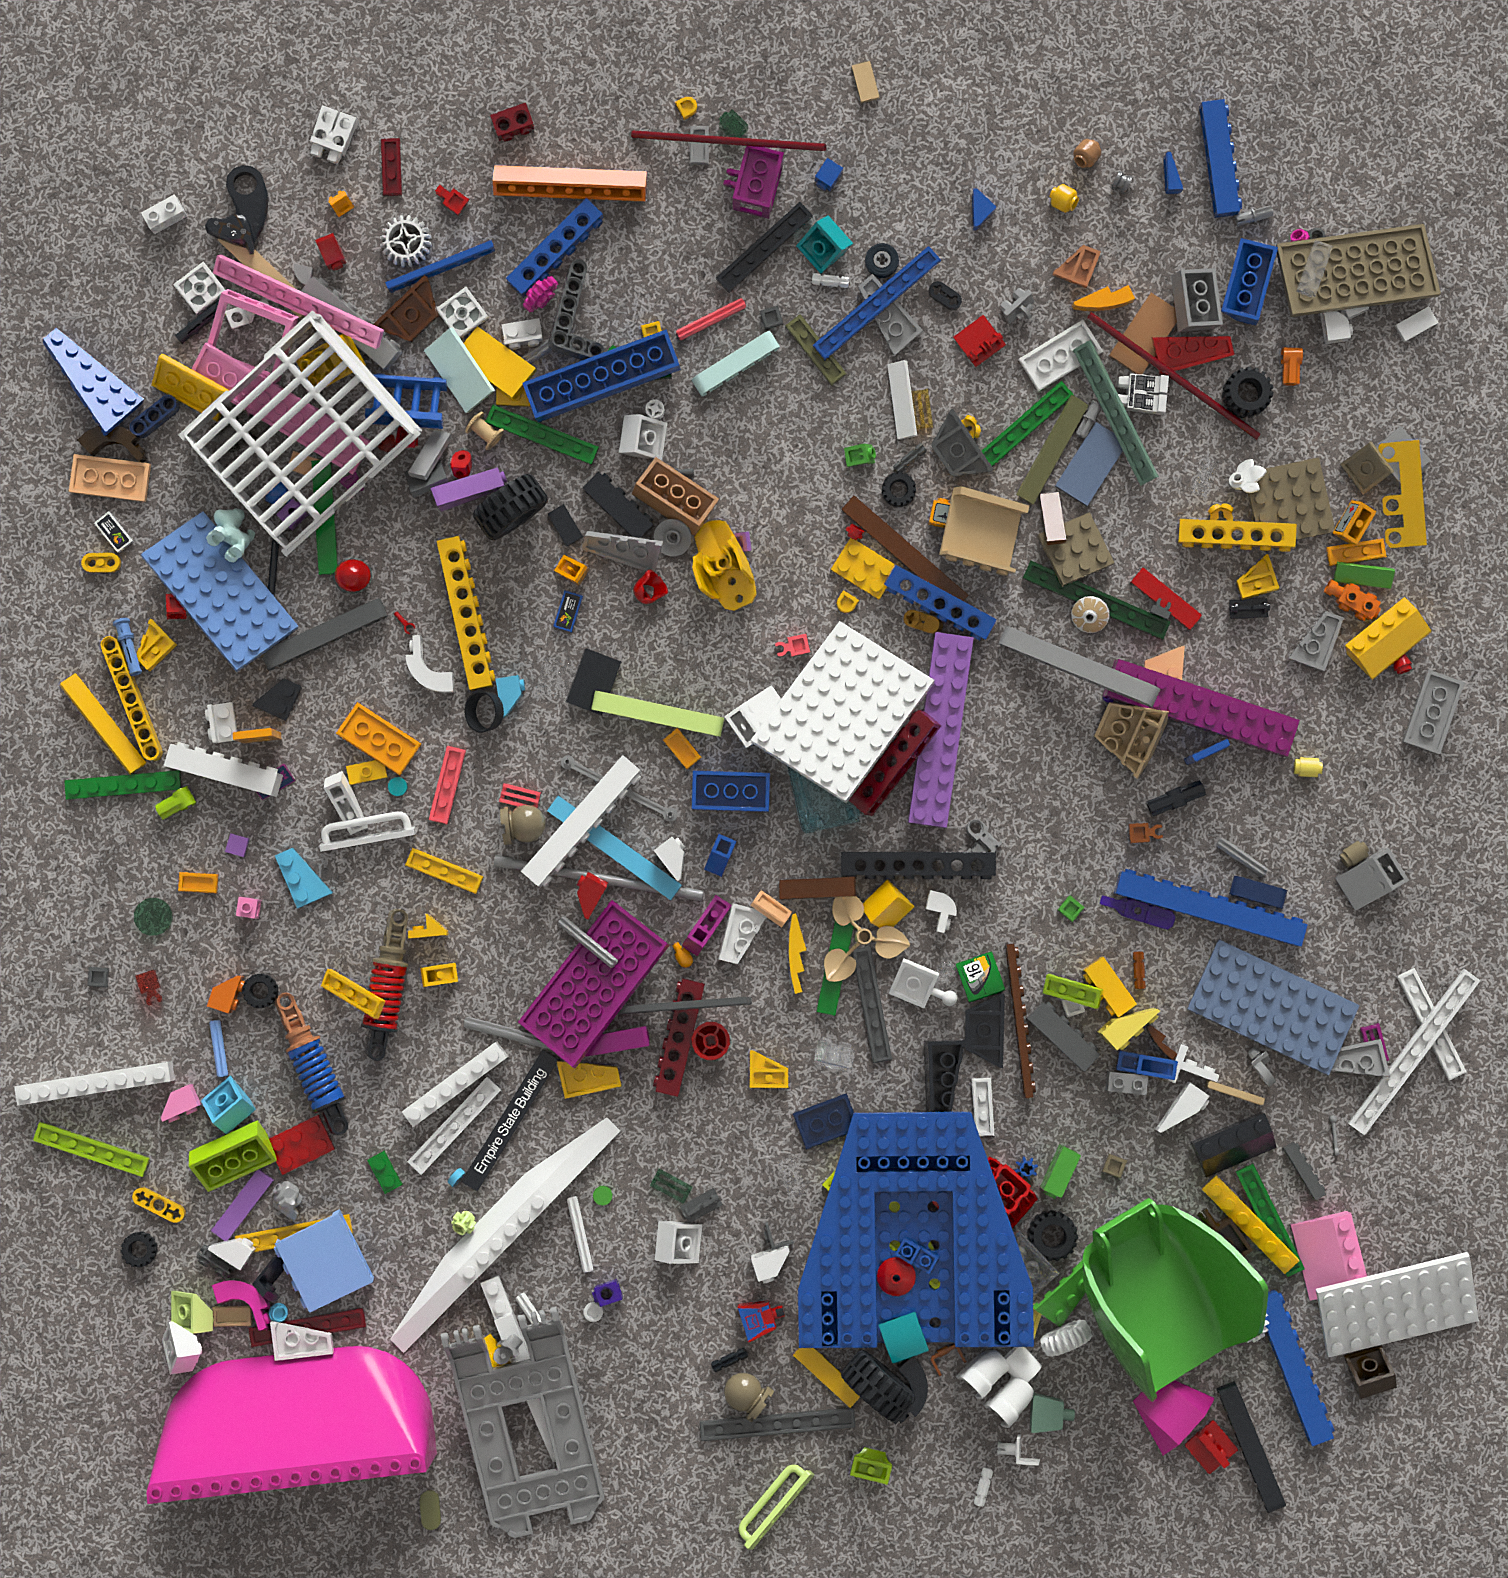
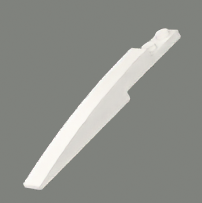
M498 1275L481 1282V1287L495 1319L494 1322L501 1340H507L510 1335L513 1336L515 1334L523 1341L517 1349L519 1354L517 1357L511 1358L510 1362L514 1363L530 1359L526 1342L500 1276ZM540 1398L528 1400V1406L552 1462H556Z

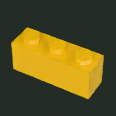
M1104 957L1098 958L1083 969L1085 973L1083 977L1089 985L1092 983L1094 987L1103 989L1101 1000L1104 999L1107 1003L1105 1008L1111 1016L1115 1015L1119 1018L1137 1005Z

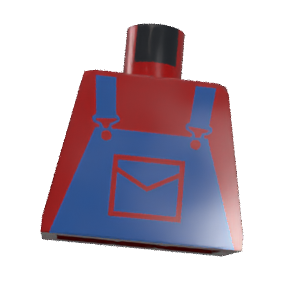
M769 1300L738 1304L748 1343L777 1328L775 1319L785 1317L783 1306L771 1308Z

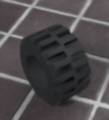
M1246 367V369L1241 368L1237 372L1235 371L1223 386L1222 397H1224V405H1228L1227 410H1232L1236 416L1241 415L1240 418H1245L1246 416L1252 418L1254 415H1259L1267 408L1273 397V384L1269 383L1271 381L1270 377L1266 378L1264 376L1266 373L1264 371L1260 373L1259 368L1256 367L1254 369ZM1241 383H1250L1257 389L1258 398L1255 402H1246L1240 398L1238 386Z
M1043 1211L1042 1214L1035 1216L1034 1221L1030 1222L1031 1226L1028 1228L1027 1236L1028 1241L1034 1252L1041 1258H1045L1047 1261H1060L1061 1258L1065 1259L1069 1253L1072 1254L1074 1252L1073 1248L1077 1246L1078 1234L1076 1226L1068 1216L1059 1211ZM1055 1224L1062 1228L1064 1237L1059 1245L1049 1247L1042 1241V1232L1047 1226Z

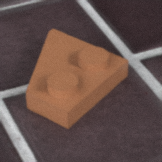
M1082 245L1059 268L1054 270L1053 276L1087 288L1101 251Z

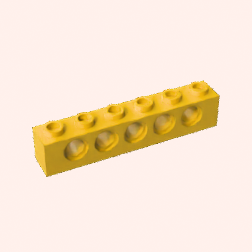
M1180 519L1178 543L1182 544V547H1194V544L1201 545V548H1213V545H1221V549H1232V546H1240L1241 550H1252V547H1260L1261 551H1271V548H1279L1281 552H1291V549H1294L1296 545L1297 524ZM1200 529L1203 531L1204 536L1196 539L1193 536V531ZM1220 530L1223 533V537L1219 540L1214 539L1212 536L1213 531ZM1234 531H1240L1242 539L1236 541L1232 538L1231 534ZM1259 532L1262 535V539L1260 541H1253L1251 534ZM1272 533H1279L1281 540L1273 542L1270 538Z

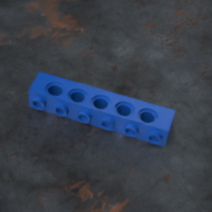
M586 198L506 277L507 283L524 298L528 290L538 280L543 281L547 279L548 273L553 268L555 270L559 268L563 263L562 259L566 255L570 256L576 250L575 246L579 242L583 243L590 236L589 232L593 228L596 230L603 223V213ZM581 219H586L588 224L586 226H579L578 222ZM569 232L575 234L571 240L564 238ZM554 246L561 247L559 253H553L551 249ZM541 259L548 261L544 267L539 266L538 262ZM529 272L534 274V278L531 280L524 278Z
M895 564L884 583L887 586L886 590L896 595L898 592L904 595L903 600L911 604L914 601L921 604L920 609L927 613H930L931 610L938 614L936 616L938 619L947 622V620L954 622L953 627L964 631V629L971 631L970 636L979 641L981 638L987 639L997 620ZM903 580H909L911 583V587L907 591H903L900 587ZM920 589H925L928 593L924 600H920L917 597ZM938 598L944 600V606L941 609H936L934 606V602ZM955 607H959L961 610V615L958 618L951 616V610ZM972 616L978 619L975 627L968 625V619Z

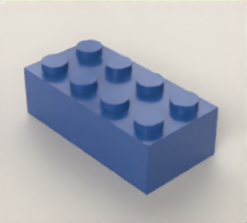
M693 771L692 810L769 812L770 773Z

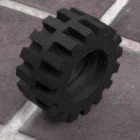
M894 472L888 475L882 484L883 499L893 507L900 508L908 505L914 499L916 493L915 481L907 473ZM901 482L906 486L907 492L903 497H895L891 493V486L894 483Z
M255 974L250 976L245 981V984H243L242 994L248 1005L254 1008H265L276 1001L279 991L276 981L271 976ZM257 983H264L268 987V994L264 999H258L253 995V987Z
M142 1231L135 1232L124 1239V1242L121 1244L122 1249L120 1253H122V1259H125L127 1265L130 1264L131 1267L140 1268L148 1265L155 1259L158 1245L155 1242V1238L150 1236L151 1234ZM137 1241L143 1242L147 1247V1253L141 1258L134 1256L132 1253V1245Z

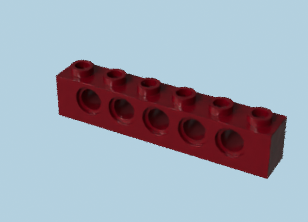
M917 710L910 716V721L905 727L900 729L897 734L898 737L889 744L885 754L878 759L874 765L875 767L867 774L862 784L849 799L864 815L873 816L941 728V725L926 712ZM919 727V734L915 736V729ZM907 743L908 748L906 751H903V745ZM893 758H896V764L892 767L891 761ZM884 773L885 777L884 780L881 782L880 775ZM872 788L873 794L869 797L868 791Z
M682 978V982H677L675 991L679 993L677 1001L673 1000V1002L682 1001L684 994L692 995L693 1001L701 1000L705 983ZM699 1009L672 1011L674 1012L673 1019L668 1020L666 1029L670 1031L668 1038L664 1037L662 1049H665L664 1057L660 1056L657 1068H661L659 1076L655 1075L653 1087H656L655 1092L679 1096ZM679 1013H686L689 1017L688 1022L680 1023L677 1019ZM680 1031L683 1033L684 1040L682 1042H676L673 1039L675 1032ZM670 1051H678L680 1057L677 1061L670 1060ZM672 1069L675 1072V1077L672 1080L666 1079L664 1076L665 1070Z

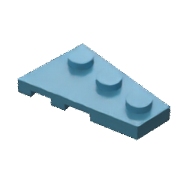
M294 848L275 855L297 908L333 893Z

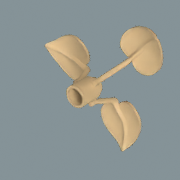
M835 897L832 905L833 918L841 926L851 922L852 926L857 929L855 934L856 944L847 953L842 949H834L827 953L824 959L826 979L836 982L844 980L853 974L856 968V960L849 955L859 945L868 944L871 940L875 941V950L881 957L894 958L908 948L910 943L902 932L891 926L879 928L876 933L877 938H874L870 930L861 929L854 922L859 920L864 913V906L861 900L857 897Z

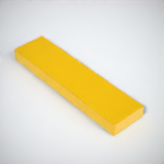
M415 848L411 849L405 866L474 894H477L484 877Z
M327 969L321 987L374 1019H379L385 1000L333 969Z
M798 1348L793 1354L798 1361L848 1407L851 1408L860 1398L842 1379L841 1372L815 1348Z

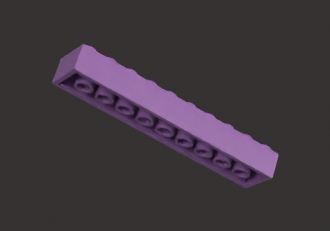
M939 632L934 634L928 674L930 678L934 679V684L925 695L923 711L937 721L941 728L916 759L907 823L947 828L974 637Z

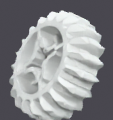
M400 215V221L397 222L396 218H393L394 224L391 225L388 222L386 225L389 229L382 230L385 235L380 236V239L384 241L380 246L385 248L383 254L388 255L387 259L389 261L394 259L393 263L395 265L400 262L401 266L405 267L406 262H408L409 267H412V261H415L418 265L419 257L422 260L426 259L423 252L426 254L430 253L426 247L432 246V243L428 241L432 237L430 234H427L429 229L428 227L424 228L425 224L423 221L418 223L417 217L411 221L410 215L404 220L403 216ZM406 227L417 230L420 235L409 234ZM400 229V235L391 240L394 233ZM405 235L409 240L407 248L405 244L402 242L404 241L403 239L405 238ZM421 242L418 249L412 253V247ZM392 247L403 248L405 255L396 253Z
M1085 1320L1073 1321L1043 1335L1040 1339L1041 1347L1047 1356H1058L1090 1341L1092 1333L1090 1326Z

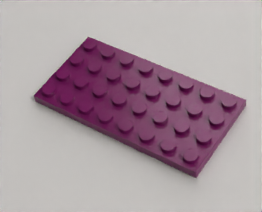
M613 900L607 905L586 934L618 960L615 967H609L579 942L518 1021L519 1024L573 1068L579 1065L670 946Z

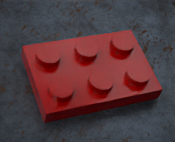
M319 1114L269 1138L277 1158L276 1163L282 1175L335 1150Z

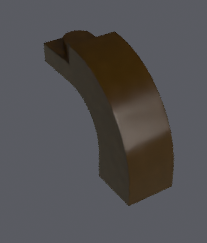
M97 426L86 431L77 439L92 456H95L108 445L120 444L125 446L139 462L143 463L147 460L144 455L146 451L139 444L135 446L140 439L121 426H116L106 436L101 432V427Z

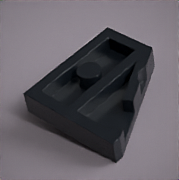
M284 678L256 700L252 706L287 721L302 686Z

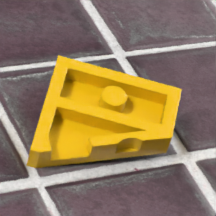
M1268 554L1236 581L1242 600L1279 590Z
M152 619L148 621L147 632L143 635L141 646L137 650L138 661L149 672L177 646Z

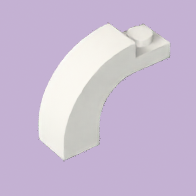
M412 635L413 640H410L409 647L413 655H406V662L413 677L421 685L432 691L455 693L454 673H438L428 669L423 660L422 636Z

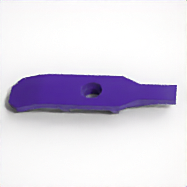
M1102 895L1099 903L1116 909L1123 917L1166 930L1174 926L1176 919L1173 911L1130 898L1117 900ZM1136 907L1141 908L1140 914H1135L1134 909Z

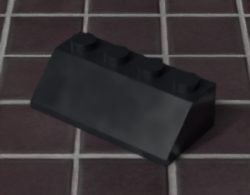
M1263 1112L1191 1141V1145L1206 1178L1277 1148L1273 1131Z

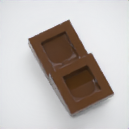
M1148 1024L1146 1030L1154 1044L1167 1057L1174 1060L1177 1053L1162 1043L1166 1036Z

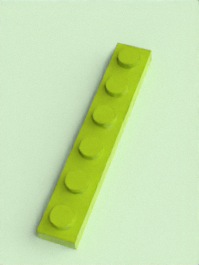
M39 1122L33 1141L144 1177L150 1161L149 1157L44 1122Z

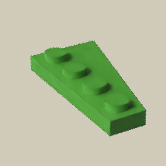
M1083 1260L1072 1269V1274L1066 1278L1063 1277L1058 1282L1059 1286L1052 1292L1049 1290L1039 1304L1036 1302L1033 1305L1037 1312L1059 1327L1062 1326L1086 1293L1083 1280Z

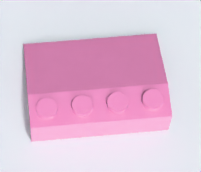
M1344 1211L1291 1224L1297 1253L1305 1267L1302 1273L1309 1300L1317 1299V1288L1367 1277L1350 1212Z

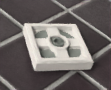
M204 262L173 284L197 316L220 299L221 293L225 291V288Z
M464 287L437 307L438 314L449 328L455 330L460 339L489 319L467 287Z

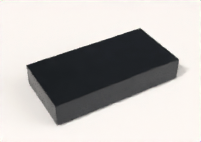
M564 504L547 513L567 547L583 538Z

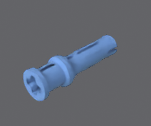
M120 618L113 622V626L116 627L118 633L117 641L122 644L129 674L136 676L141 674L142 670L133 643L135 636L131 633L130 619Z

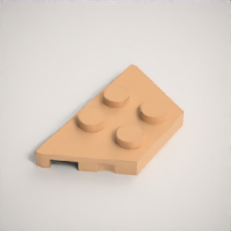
M1185 646L1145 660L1144 668L1182 680Z

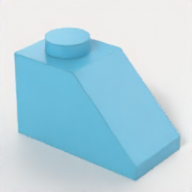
M519 675L496 679L498 697L502 701L504 708L503 718L509 715L523 696L522 691H525L524 679L520 680Z

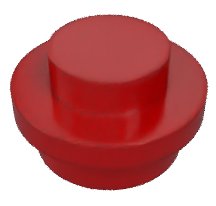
M851 524L845 529L848 532L847 536L857 541L858 538H863L864 530Z

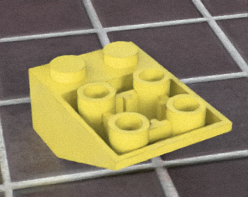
M1150 1008L1123 1015L1119 1018H1111L1097 1032L1112 1049L1123 1050L1130 1044L1128 1040L1131 1037L1139 1036L1144 1031L1143 1026L1147 1023H1153L1159 1017L1157 1014L1160 1010Z

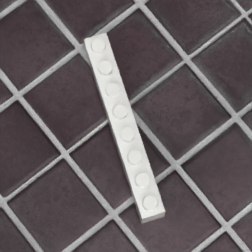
M622 755L521 872L538 887L541 888L542 885L544 887L547 886L552 880L551 875L555 871L559 872L565 865L563 861L568 856L571 858L578 850L576 848L580 842L584 843L591 834L589 832L593 827L596 829L603 822L602 817L605 813H611L616 807L614 803L619 798L622 800L629 792L627 788L631 784L635 785L640 780L641 770Z
M169 1061L14 1086L18 1106L170 1082L175 1080L173 1063Z

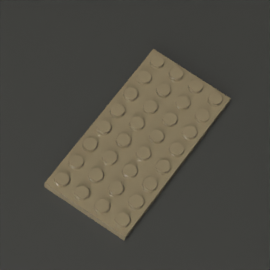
M1424 224L1279 243L1275 246L1278 247L1277 258L1291 317L1439 297L1441 294Z

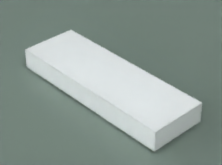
M991 1078L971 1079L973 1116L979 1136H994Z

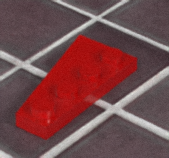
M1231 336L1151 337L1156 359L1173 371L1235 355Z

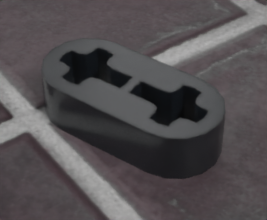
M940 281L933 282L930 285L929 295L932 299L949 310H957L960 307L962 298L956 291ZM940 286L941 292L945 295L943 296L940 293L935 295L933 287L938 288ZM946 296H948L951 299L956 297V302L958 304L950 305V300L947 299Z

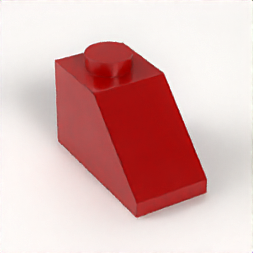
M333 233L315 240L329 270L341 269L343 264L347 263L340 244Z
M587 872L586 876L581 875L577 886H579L577 895L584 918L587 920L608 882L590 872Z

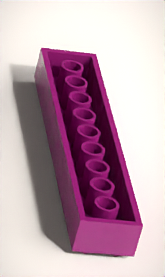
M1121 659L1114 660L1113 669L1150 683L1161 690L1153 707H1148L1107 689L1104 690L1103 697L1127 705L1169 711L1168 719L1281 757H1288L1300 720Z

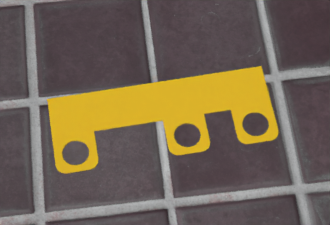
M1419 440L1381 443L1378 447V451L1381 454L1383 449L1388 446L1395 450V455L1391 459L1385 458L1388 463L1399 462L1401 495L1385 496L1382 499L1383 513L1387 516L1403 514L1404 527L1389 528L1385 531V542L1390 548L1427 545ZM1390 499L1397 500L1399 503L1398 509L1396 511H1389L1386 507L1387 501ZM1398 532L1401 535V541L1397 544H1392L1389 541L1390 533Z

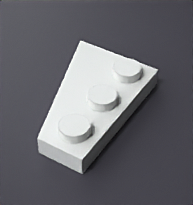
M732 903L718 959L738 964L767 917L756 909Z
M275 1321L270 1322L275 1361L334 1353L332 1333Z

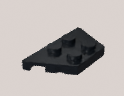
M1004 993L965 1010L966 1044L964 1049L999 1068H1003Z

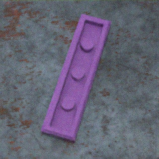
M258 1169L211 1231L222 1240L228 1241L274 1179L261 1169Z

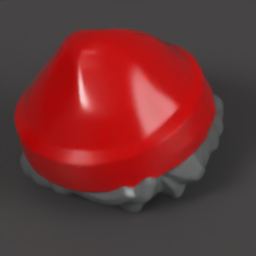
M352 558L340 561L333 575L335 584L343 593L347 591L360 592L368 585L371 578L369 567L364 562Z

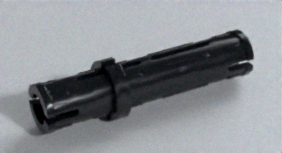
M219 299L192 322H187L188 325L175 334V337L182 345L194 334H199L198 331L214 319Z

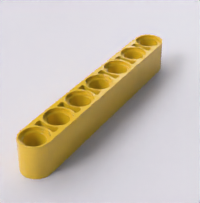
M107 636L101 641V649L141 753L147 760L158 761L161 759L163 751L134 676L129 674L122 644L116 638ZM114 641L115 648L109 651L108 643ZM117 659L122 660V665L119 668L114 666ZM127 676L129 683L126 686H122L121 680ZM131 694L136 696L133 704L128 702V697ZM141 712L143 718L141 721L137 722L135 720L136 713ZM147 729L150 735L144 740L142 732ZM152 747L156 749L154 757H150L148 753Z

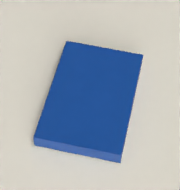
M1228 739L1217 742L1184 758L1186 765L1198 762L1229 747L1230 743Z

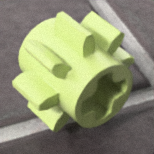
M463 1211L462 1214L457 1212L454 1215L451 1224H453V1230L457 1234L464 1235L466 1232L471 1234L476 1222L472 1213Z

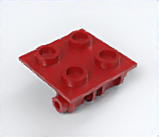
M984 315L953 337L975 367L1006 345L1002 340L1003 336L1001 333L995 331Z

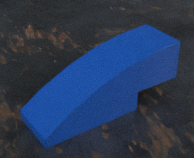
M1119 1050L1116 1070L1175 1080L1178 1061Z

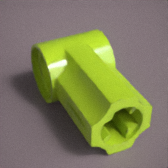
M185 786L175 791L169 798L156 804L155 808L162 820H165L179 811L188 809V806L191 804L193 806L197 802L188 786Z

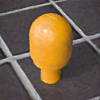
M679 942L672 945L676 952L674 956L678 964L683 968L690 967L693 963V957L690 952L682 948Z

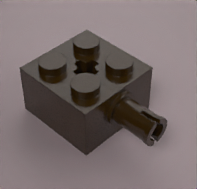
M1207 1208L1201 1210L1203 1214L1201 1212L1197 1214L1202 1223L1220 1234L1243 1257L1253 1251L1230 1217L1226 1216L1219 1222H1215Z

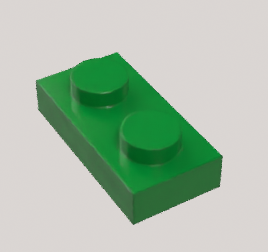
M385 1150L367 1160L385 1194L403 1185Z

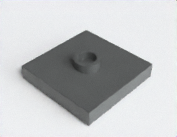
M440 459L427 480L409 476V470L404 472L413 498L431 491L432 487L448 483Z

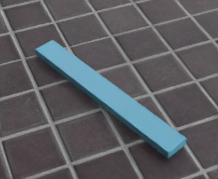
M557 796L547 811L564 823L576 808L560 796ZM600 825L596 829L593 827L589 832L591 834L587 839L589 842L669 900H672L682 885Z

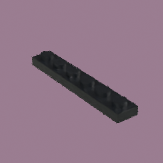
M801 202L796 204L719 274L716 280L730 293L805 225L813 215Z

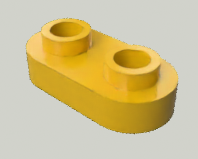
M88 553L83 556L81 565L84 570L90 573H113L120 569L121 559L114 553ZM91 560H95V566L93 567L89 565ZM110 560H114L115 564L113 566H109Z

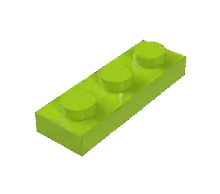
M1052 974L1046 975L1043 994L1095 1009L1099 1008L1103 989Z

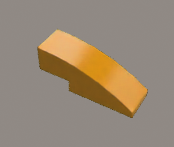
M1129 285L1112 293L1107 286L1073 302L1072 308L1081 311L1111 310L1133 303L1135 297Z

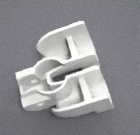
M1013 1347L1004 1357L996 1350H987L970 1361L957 1374L956 1378L967 1381L978 1392L975 1397L983 1399L991 1391L992 1386L1008 1372L1011 1375L1009 1381L984 1404V1407L994 1410L1004 1420L1000 1424L1002 1427L1010 1428L1033 1398L1034 1390L1028 1382L1039 1372L1042 1365L1025 1347Z

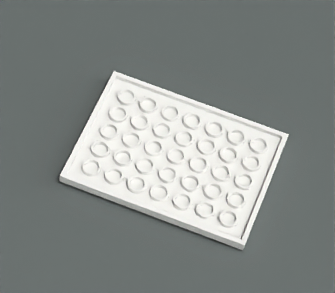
M839 621L752 737L751 743L847 803L933 686L934 679Z

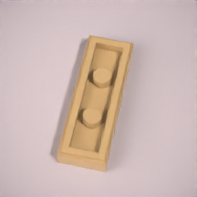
M1207 1080L1205 1084L1206 1088L1255 1104L1263 1105L1265 1098Z

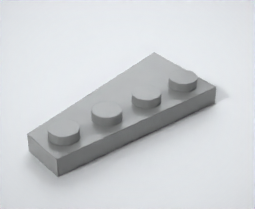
M872 274L858 288L864 300H866L882 284ZM896 300L874 318L894 357L923 332L921 327Z

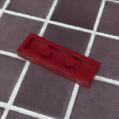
M400 138L381 139L383 196H402Z

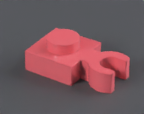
M806 634L788 637V643L786 644L784 642L775 643V647L782 646L784 648L783 652L777 653L778 657L785 656L787 652L791 653V657L810 653Z

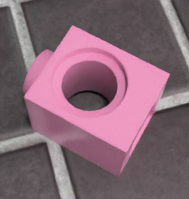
M239 897L236 916L259 919L262 900Z

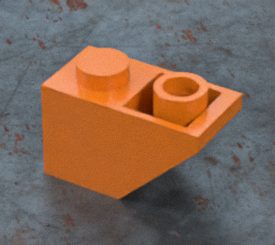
M237 975L213 987L207 1007L228 1014L232 1013L233 1010L236 1011L239 1004L237 996L239 992L243 991V984H245V981H243L244 976Z

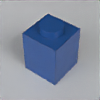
M827 158L815 176L816 186L823 191L826 189L831 191L842 175L843 167Z

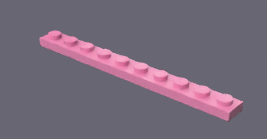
M217 255L213 274L304 316L314 311L316 314H320L332 329L372 348L377 349L380 347L384 333L383 329L226 256Z

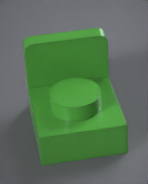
M864 443L844 448L847 467L875 463L876 452L871 444Z

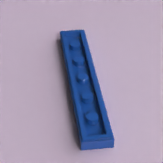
M492 240L385 283L389 292L393 293L417 283L424 275L428 278L493 253L495 248Z

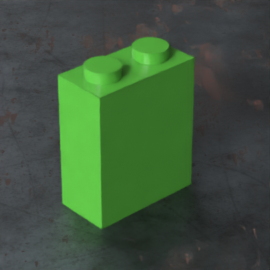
M1059 1144L1040 1185L1045 1195L1054 1199L1057 1196L1062 1198L1081 1157L1080 1154Z

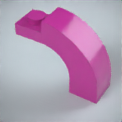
M235 1280L223 1281L212 1285L217 1304H224L233 1300H243L251 1307L258 1330L264 1331L269 1329L270 1318L267 1312L264 1313V1310L271 1307L270 1303L259 1294L253 1285Z

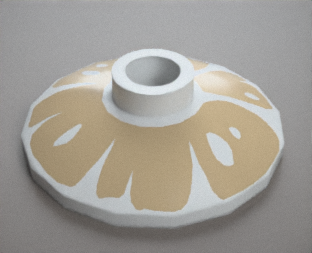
M1087 596L1079 599L1074 604L1071 611L1072 621L1079 630L1086 633H1095L1107 625L1109 609L1100 598ZM1091 614L1093 619H1088L1086 616Z

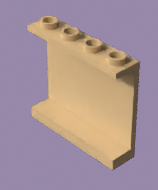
M963 486L954 487L939 555L945 556V560L963 561L962 564L974 567V565L980 566L979 569L984 571L996 570V574L1008 576V573H1015L1016 569L1010 567L1020 517L1021 514L1028 513L1029 505Z

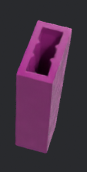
M646 1025L602 1033L585 1057L650 1046L648 1027Z

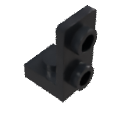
M277 1255L271 1259L252 1284L263 1298L274 1303L278 1301L280 1296L275 1292L276 1288L273 1284L284 1271V1261Z

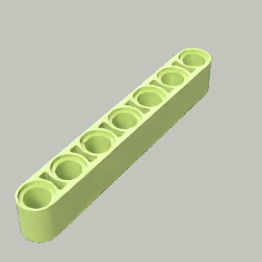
M595 691L591 708L596 711L721 737L725 719L723 717L601 691Z

